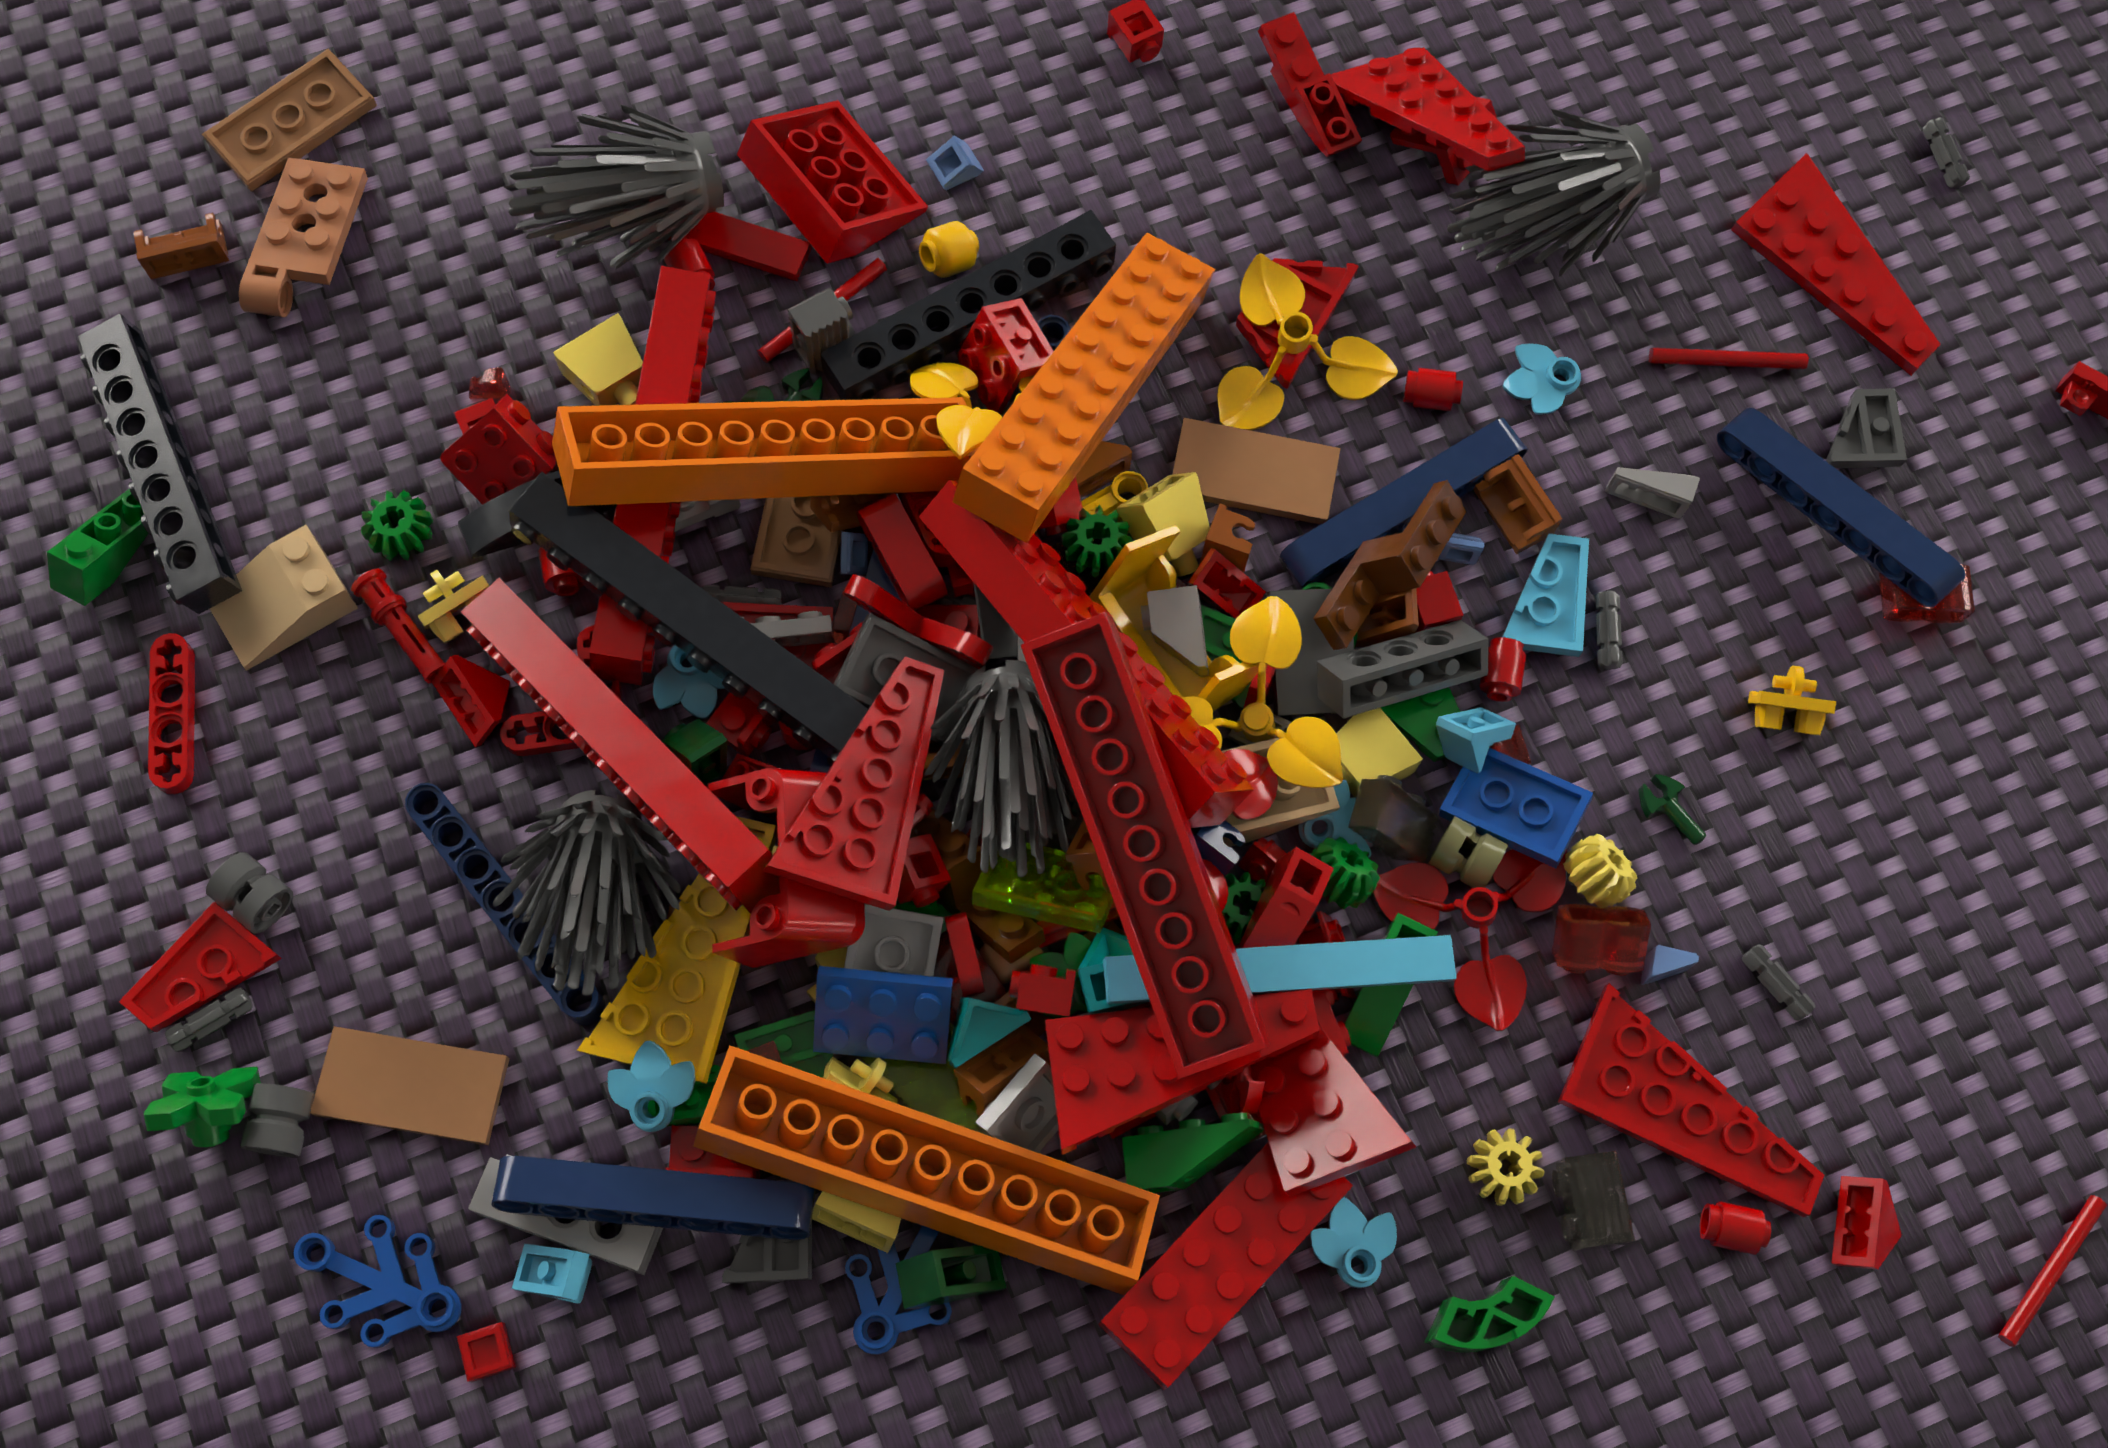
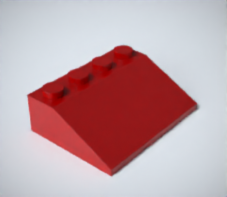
M838 100L751 120L737 152V156L827 264L858 255L925 213L928 205Z

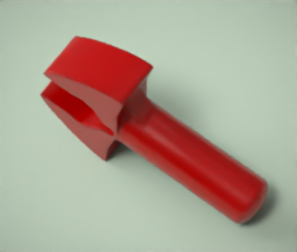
M1250 1065L1244 1068L1243 1072L1233 1076L1230 1084L1221 1085L1223 1097L1230 1114L1257 1113L1263 1095L1264 1081H1254L1252 1079Z

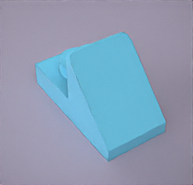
M1482 707L1439 716L1436 722L1445 757L1476 773L1482 771L1489 746L1495 742L1511 739L1516 723Z
M524 1244L512 1289L567 1302L581 1303L592 1266V1260L589 1258L590 1254L569 1249Z

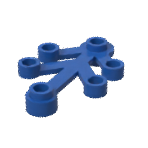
M384 1215L370 1217L364 1226L365 1236L373 1243L381 1272L336 1252L332 1240L322 1234H306L296 1243L294 1259L301 1268L312 1272H319L327 1268L372 1289L344 1301L331 1300L325 1303L320 1310V1321L325 1327L336 1330L342 1329L350 1322L351 1318L396 1300L413 1307L385 1321L380 1319L367 1321L361 1328L360 1336L362 1342L369 1347H384L389 1343L391 1337L420 1325L428 1331L442 1332L451 1328L460 1317L462 1303L459 1295L452 1288L440 1283L432 1257L436 1249L434 1240L426 1234L415 1233L405 1243L406 1255L415 1261L422 1289L420 1290L405 1282L392 1240L395 1234V1224ZM384 1221L387 1225L386 1233L382 1237L376 1238L373 1235V1227L376 1223ZM424 1239L427 1242V1250L424 1254L416 1256L413 1253V1246L416 1241ZM322 1245L325 1251L323 1258L313 1262L311 1259L312 1249ZM443 1300L446 1303L445 1313L441 1317H434L432 1314L433 1304L436 1301ZM340 1306L343 1316L340 1321L332 1324L329 1320V1312L332 1308ZM375 1325H381L384 1330L383 1337L377 1342H372L369 1338L371 1328Z
M921 1226L904 1260L930 1251L939 1231ZM894 1242L888 1253L877 1249L888 1285V1290L880 1305H878L870 1281L873 1272L870 1259L863 1254H855L845 1264L846 1275L853 1281L862 1312L854 1324V1339L863 1351L873 1355L889 1351L896 1344L900 1333L928 1324L942 1326L952 1316V1308L949 1302L943 1303L947 1308V1314L941 1320L931 1318L929 1314L931 1306L896 1315L903 1300L895 1263L900 1261ZM856 1260H863L867 1264V1272L861 1277L852 1275L850 1271L852 1263ZM876 1322L883 1324L885 1327V1334L879 1340H873L868 1336L869 1326Z

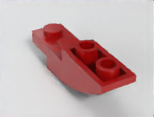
M1295 12L1260 25L1258 33L1273 63L1270 72L1296 119L1314 144L1326 157L1360 144L1362 139L1330 73L1324 75Z

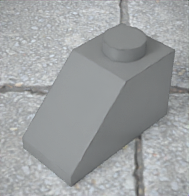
M1197 585L1147 592L1148 605L1141 606L1144 631L1151 630L1155 643L1200 677L1209 676L1201 602Z

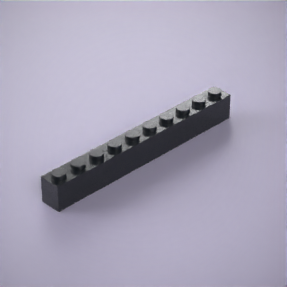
M543 472L536 477L509 509L511 531L522 542L528 545L536 543L547 551V558L555 566L564 571L570 568L582 577L581 581L587 589L598 596L606 594L618 603L616 605L617 609L624 616L634 622L640 619L653 629L651 631L652 634L661 643L668 647H673V645L679 647L688 654L687 659L694 667L704 673L710 670L723 680L722 685L731 694L738 698H743L744 696L758 705L757 710L764 718L774 724H778L779 721L793 730L792 736L801 745L808 749L816 747L828 756L827 761L832 766L868 711L866 707L590 506H568L564 488Z

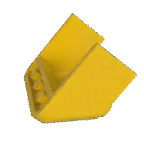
M1174 525L1125 544L1089 597L1093 602L1102 605L1111 614L1120 633L1126 634L1138 646L1137 653L1145 663L1153 665L1162 673L1165 678L1163 684L1173 695L1181 698L1192 696L1204 698L1210 703L1214 712L1246 688L1257 675L1259 663H1239L1229 655H1223L1211 661L1207 655L1209 676L1200 677L1155 643L1151 630L1144 631L1141 606L1148 605L1147 592L1176 587V571L1164 556V553L1180 533L1178 527Z

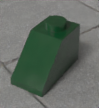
M696 719L688 725L682 723L675 726L665 735L662 742L705 786L725 775L727 771V739L722 733Z
M980 1245L931 1250L895 1263L904 1309L939 1305L1006 1289L999 1252Z

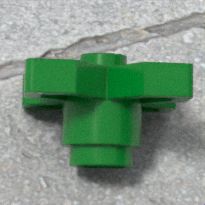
M258 1067L232 1068L215 1077L202 1076L196 1071L169 1074L161 1085L163 1098L150 1102L144 1112L147 1131L172 1130L184 1125L185 1135L191 1138L192 1144L196 1147H211L223 1143L229 1138V1130L232 1125L240 1123L246 1112L244 1098L252 1096L255 1084L261 1083Z

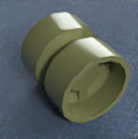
M1454 816L1428 863L1449 875L1458 872L1460 874V881L1472 888H1485L1497 869L1508 845L1489 834L1476 835V827ZM1461 847L1471 850L1467 859L1458 853Z

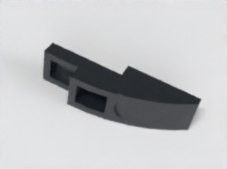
M559 471L547 474L548 477L563 487ZM534 480L490 500L458 521L459 529L472 559L525 544L511 531L509 509ZM617 504L588 506L601 513L616 508Z

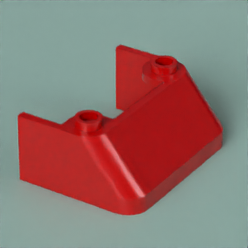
M765 768L708 783V789L714 795L747 811L752 809L760 813L777 811L779 846L826 773ZM779 876L780 893L762 898L751 912L750 936L712 944V953L755 968L848 947L857 942L864 932L865 904Z

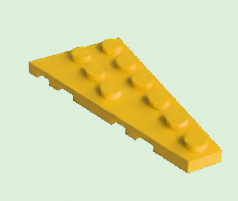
M736 816L772 853L778 836L777 826ZM699 873L692 885H688L680 896L679 910L675 908L669 919L663 921L653 936L656 955L650 958L647 949L645 957L641 954L626 976V983L614 1001L608 1003L600 1015L602 1017L589 1038L585 1037L577 1051L632 1065L635 1054L645 1041L651 1040L665 1050L671 1060V1065L691 1061L695 1068V1081L707 1084L741 963L712 953V944L749 936L751 914L743 905L735 911Z

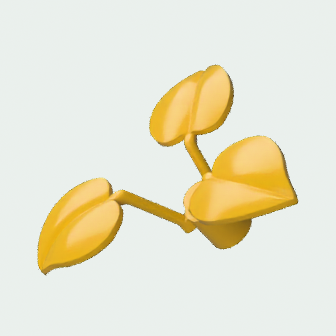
M1259 253L1252 260L1244 274L1240 289V306L1244 316L1256 326H1267L1276 320L1280 326L1278 333L1280 347L1265 377L1254 367L1241 366L1230 370L1222 378L1217 392L1219 421L1222 425L1245 430L1258 429L1272 422L1283 407L1284 392L1279 386L1270 381L1286 353H1301L1308 345L1313 347L1323 364L1330 366L1326 373V381L1329 388L1336 395L1347 400H1361L1371 396L1393 380L1398 370L1388 355L1380 348L1365 339L1354 336L1342 337L1334 341L1330 351L1331 358H1329L1318 343V336L1312 334L1313 325L1311 319L1306 314L1300 312L1305 300V289L1301 280L1289 269Z
M933 363L910 373V387L920 398H964L967 406L953 405L946 407L937 414L936 418L940 436L959 460L978 448L1001 420L1002 416L995 411L980 409L979 407L972 409L970 396L967 392L978 387V378L969 368L956 363ZM1034 376L1020 380L1019 389L1021 392ZM1019 393V394L1016 395V397H1015V399H1014V402H1015V400L1018 398V396H1019L1021 393Z
M1267 597L1242 612L1233 623L1230 631V644L1236 657L1246 664L1259 663L1256 703L1247 705L1241 712L1240 721L1235 722L1224 718L1213 719L1212 707L1204 698L1192 696L1182 699L1190 706L1192 710L1190 715L1194 720L1217 737L1220 750L1222 747V735L1217 728L1218 726L1234 729L1235 732L1243 731L1245 737L1254 743L1278 737L1279 740L1269 747L1267 759L1271 769L1279 778L1293 785L1307 788H1328L1340 785L1343 782L1341 749L1334 729L1327 722L1319 718L1301 717L1292 721L1285 733L1281 729H1275L1273 713L1265 705L1267 665L1275 669L1290 667L1297 659L1302 645L1301 629L1293 610L1279 597Z

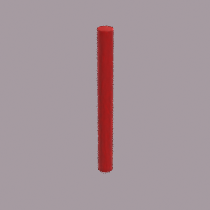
M876 258L837 288L834 294L837 298L843 296L848 301L887 271L885 264L881 259ZM790 326L757 350L765 363L771 361L793 344Z
M1650 348L1649 362L1656 364L1806 369L1809 362L1808 354L1677 348Z
M2090 1195L1999 1333L1998 1338L2011 1347L2016 1346L2107 1207L2104 1200L2095 1195Z

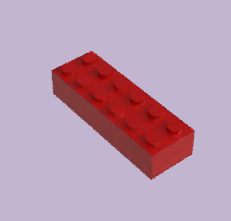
M1268 1142L1098 1325L1163 1390L1167 1389L1353 1185L1343 1176L1289 1197L1284 1192Z

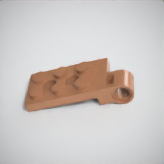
M288 157L240 283L239 303L244 312L286 317L293 303L291 279L330 285L368 180L365 168ZM313 195H326L325 197L320 198L317 202L308 201L309 198ZM302 225H315V227L308 229L306 232L297 231Z

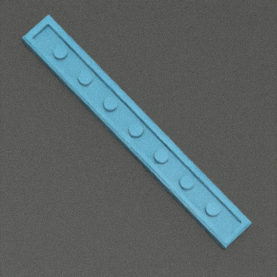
M1451 935L1236 949L1252 994L1304 989L1326 990L1446 982L1457 979ZM1134 955L1110 956L1103 959L1107 1004L1150 1001Z

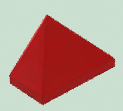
M1210 548L1188 581L1189 586L1197 585L1201 600L1234 619H1237L1248 608L1259 603L1266 593L1265 590L1213 548Z
M453 655L449 657L435 676L432 684L474 747L481 746L501 720L510 681L459 655Z
M1841 1176L1831 1263L1836 1266L1878 1270L1902 1236L1888 1182L1881 1178Z

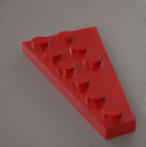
M1807 153L1741 216L1731 229L1910 376L1941 345Z

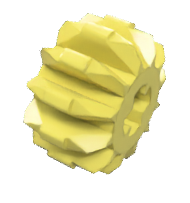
M1600 834L1588 836L1586 839H1581L1573 845L1571 850L1565 855L1566 861L1563 865L1570 874L1568 877L1569 881L1575 884L1577 893L1581 892L1586 897L1587 902L1591 904L1595 903L1602 909L1608 906L1611 907L1630 896V892L1636 888L1635 881L1637 875L1631 868L1632 862L1624 856L1623 850H1619L1615 846L1613 840H1606Z
M1494 1129L1487 1133V1142L1478 1139L1473 1144L1475 1151L1479 1155L1469 1156L1467 1164L1478 1168L1479 1171L1470 1175L1469 1181L1470 1183L1483 1181L1485 1185L1479 1192L1482 1198H1486L1495 1191V1202L1497 1205H1504L1508 1196L1517 1205L1524 1201V1192L1530 1195L1537 1192L1538 1187L1532 1179H1540L1544 1176L1545 1171L1540 1167L1532 1165L1533 1162L1542 1158V1153L1534 1151L1529 1154L1526 1150L1531 1144V1137L1525 1136L1516 1143L1514 1129H1507L1503 1138ZM1505 1158L1511 1162L1508 1169L1510 1173L1507 1175H1503L1499 1171L1502 1167L1501 1161Z

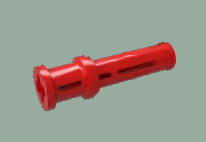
M376 568L365 572L354 581L351 591L356 597H362L372 611L371 618L376 624L387 627L402 650L422 674L426 683H432L445 663L407 614V602L402 595H396L387 584V576L384 571Z

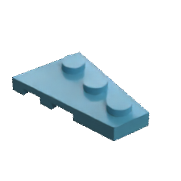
M1548 534L1502 637L1520 641L1524 645L1523 650L1575 657L1581 655L1584 643L1588 538Z

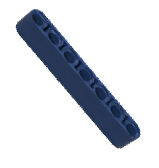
M1746 408L1718 432V445L1726 455L1922 605L1935 607L1965 579L1964 568L1953 556L1760 411L1754 408Z
M1504 418L1497 419L1299 537L1281 552L1280 558L1302 588L1310 583L1321 582L1348 566L1363 541L1402 533L1434 483L1448 480L1456 495L1462 497L1472 491L1475 485L1485 480L1483 475L1486 472L1510 460L1517 454L1523 458L1528 452V448Z
M420 783L414 786L405 798L407 812L518 953L522 934L527 930L531 921L530 919L522 924L524 914L520 915L517 919L513 917V910L524 895L517 887L510 894L514 896L513 905L504 912H497L496 907L493 906L494 899L512 881L511 878L436 785ZM438 800L437 808L432 813L421 814V809L426 802ZM459 831L463 832V838L459 844L453 847L446 846L445 842L450 834ZM481 863L489 864L488 871L483 877L479 879L470 878L471 871L475 866ZM543 927L531 954L524 956L522 960L560 1009L575 1024L587 1026L598 1022L601 1018V1013L605 1009V1000L595 985L591 1005L584 1011L576 1012L572 1010L574 999L582 994L584 974L582 970L580 984L577 989L568 987L571 959L563 990H556L553 986L555 978H548L546 975L548 966L553 960L556 935L554 933L544 964L538 972L536 971V954L543 936Z
M504 1156L500 1159L491 1205L497 1210L513 1214L801 1240L810 1236L815 1189L796 1182L526 1156Z

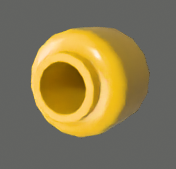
M952 221L928 229L919 245V256L923 266L927 271L933 272L941 278L970 270L976 262L977 252L979 251V241L976 234L959 221Z

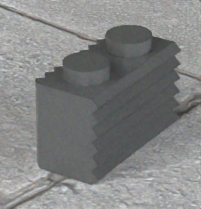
M827 288L787 309L793 346L805 366L809 368L811 374L816 375L817 370L823 371L821 352L855 335L854 329L849 322L853 318V313L848 302L843 296L837 298L831 288Z

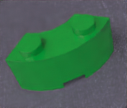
M1510 1276L1501 1280L1493 1293L1483 1300L1467 1301L1457 1297H1450L1442 1301L1424 1343L1453 1352H1477L1504 1345L1531 1330L1548 1311L1555 1296L1515 1276Z

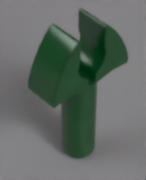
M809 368L800 369L785 376L781 380L782 387L789 391V396L784 401L822 400V377L820 376L816 380L812 388L800 392L801 385L810 377Z
M1655 774L1650 781L1662 791L1663 798L1655 797L1645 784L1638 790L1640 804L1646 818H1649L1654 812L1666 814L1693 845L1700 844L1706 838V833L1678 803V793L1685 786L1675 779Z

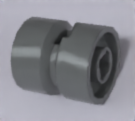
M240 852L226 860L214 872L206 887V894L226 911H233V917L253 934L261 933L275 924L288 909L293 899V891L273 874L266 875V869L247 852Z
M255 1084L249 1110L257 1117L248 1121L246 1127H244L240 1148L261 1154L299 1158L305 1137L303 1136L304 1131L298 1126V1123L309 1119L315 1094L283 1085Z

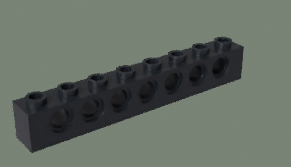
M1089 210L821 352L823 373L841 400L872 399L878 391L885 387L899 385L910 377V373H913L915 370L926 365L939 363L944 359L945 355L958 348L961 349L982 307L1022 298L1030 313H1033L1043 307L1046 301L1059 294L1067 295L1078 287L1079 283L1092 276L1100 277L1106 274L1115 262L1116 243L1094 212ZM1066 256H1076V257H1078L1079 259L1069 260V259H1067V258H1065V257H1066ZM1042 273L1046 276L1037 278L1032 276V274ZM1010 291L1013 294L1004 296L1000 295L999 292ZM974 308L979 310V312L969 314L965 310ZM936 326L946 328L944 331L935 332L930 330L931 328ZM902 344L912 346L908 350H899L896 347ZM869 362L878 364V366L871 369L862 367L863 364Z
M118 314L78 336L84 352L80 355V358L85 368L93 376L95 385L92 386L93 393L105 408L107 417L104 418L105 425L117 440L120 448L116 450L117 457L123 467L128 470L132 480L128 486L133 497L142 507L144 513L141 516L142 524L153 537L157 547L153 550L155 559L166 571L169 583L166 584L167 591L176 604H183L195 613L201 614L242 592V588L143 332L123 315Z

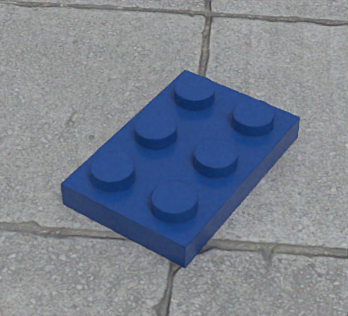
M1489 748L1480 773L1462 767L1440 807L1439 816L1449 821L1456 816L1476 827V833L1480 835L1489 834L1506 843L1509 848L1557 869L1592 801L1593 792Z
M819 966L816 983L813 1052L946 1064L953 978Z

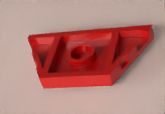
M1274 258L1273 262L1289 269L1301 280L1305 289V300L1300 312L1306 314L1311 319L1313 325L1312 334L1319 337L1355 278L1359 266L1354 263H1347L1345 268L1323 266V261L1307 260L1305 262H1296L1293 259ZM1241 310L1236 320V327L1265 365L1270 368L1280 347L1278 343L1280 326L1276 320L1267 326H1256L1244 316ZM1308 345L1301 353H1286L1274 375L1284 388L1288 389L1311 351V345Z

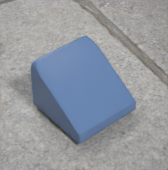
M955 135L926 159L945 190H949L984 172L969 145Z
M842 532L840 575H866L868 570L867 537L861 533Z
M1453 533L1438 559L1474 565L1484 549V542L1475 536Z
M1657 945L1644 956L1641 985L1686 972L1698 963L1699 956L1696 953Z

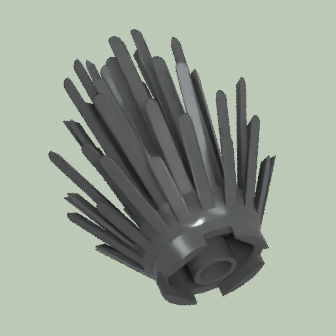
M620 104L622 111L629 114L630 120L638 125L601 115L596 117L581 114L582 116H577V119L582 124L629 135L608 132L607 136H598V140L601 143L614 145H551L552 148H534L529 150L534 156L596 155V157L561 160L554 162L550 166L531 167L530 169L533 171L511 173L509 175L510 178L521 181L506 185L504 188L509 191L527 189V195L509 200V205L511 206L509 214L511 216H520L534 213L535 218L517 223L514 230H528L563 222L530 231L526 235V239L546 235V238L558 241L610 225V227L574 239L571 246L558 251L555 258L624 233L621 235L620 241L625 242L630 239V243L635 244L610 261V267L616 266V269L629 260L631 262L648 249L649 252L654 251L671 237L667 242L668 246L657 256L659 264L707 213L722 211L721 207H724L721 174L716 171L712 155L708 156V154L716 153L709 133L707 131L689 133L645 112L641 113Z
M1551 109L1553 115L1560 117V121L1564 126L1579 130L1507 124L1506 126L1510 131L1537 133L1520 135L1519 139L1523 142L1577 143L1584 145L1571 148L1525 151V161L1489 172L1476 165L1465 167L1470 172L1484 170L1480 175L1487 181L1507 176L1512 177L1448 195V197L1453 199L1462 198L1466 200L1492 193L1448 210L1453 214L1464 210L1470 211V217L1449 224L1447 231L1452 234L1461 230L1454 237L1458 243L1471 238L1474 239L1463 244L1460 251L1500 238L1488 244L1484 251L1477 254L1476 261L1501 249L1503 252H1509L1565 223L1511 254L1508 258L1498 263L1495 271H1499L1520 258V261L1557 240L1534 259V263L1539 264L1572 239L1569 242L1570 249L1562 258V262L1567 260L1568 262L1559 270V277H1561L1617 220L1593 253L1592 261L1595 262L1612 241L1613 243L1616 241L1640 204L1655 198L1659 193L1661 184L1660 170L1652 173L1648 153L1655 150L1645 131L1636 123L1630 126L1627 123L1615 127L1555 109Z
M1005 660V667H998L986 671V666L978 669L968 681L967 693L930 727V729H938L935 734V738L943 736L959 719L929 764L924 776L931 775L936 769L932 780L933 782L939 780L961 740L965 739L935 809V817L937 819L941 817L966 759L951 833L956 829L961 832L964 828L967 814L970 813L972 802H974L968 860L971 863L976 861L978 838L982 830L980 864L982 872L988 873L989 853L990 866L992 870L997 864L998 851L999 855L1002 858H1006L1009 862L1016 861L1017 876L1024 877L1028 872L1026 831L1029 830L1031 855L1035 857L1037 873L1042 874L1045 870L1043 846L1048 844L1049 838L1052 839V834H1058L1060 846L1064 853L1069 848L1058 795L1063 813L1070 820L1073 819L1068 798L1071 802H1075L1076 797L1051 738L1052 731L1027 662Z
M596 790L578 793L566 800L560 808L535 816L541 819V821L530 825L525 832L533 833L543 828H548L502 857L501 863L511 861L517 856H521L510 867V870L518 869L517 876L493 902L494 907L500 905L548 856L549 861L513 910V917L515 919L524 914L522 924L531 919L518 949V958L521 960L524 956L531 954L544 927L535 962L536 971L540 970L544 964L560 915L551 968L555 966L556 971L553 986L559 991L564 989L571 959L567 985L571 989H577L580 984L584 958L582 993L585 996L591 995L594 991L596 971L600 976L602 975L608 929L610 989L616 988L619 983V960H621V953L627 949L630 959H633L636 954L634 925L638 951L644 957L646 949L650 958L656 955V947L635 874L639 873L653 905L663 921L666 920L667 914L660 900V892L650 873L671 906L679 910V903L669 886L677 893L681 891L679 883L646 844L647 842L661 855L670 857L668 850L657 841L667 840V838L661 832L642 821L638 809L628 799L617 794V799L604 795H595Z

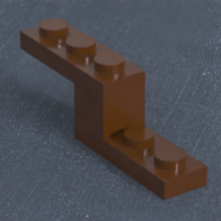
M1448 480L1433 484L1402 533L1362 542L1313 618L1333 650L1348 647L1380 595L1419 588L1466 513L1460 497L1456 495Z
M931 808L930 816L921 820L911 829L910 838L931 834L951 877V881L938 892L940 897L936 901L943 905L952 915L966 912L970 930L1010 964L1044 943L1046 940L1043 928L991 887L988 873H983L980 867L981 847L977 846L976 861L971 863L968 860L970 838L958 829L951 833L952 823L942 815L937 819L935 817V810Z

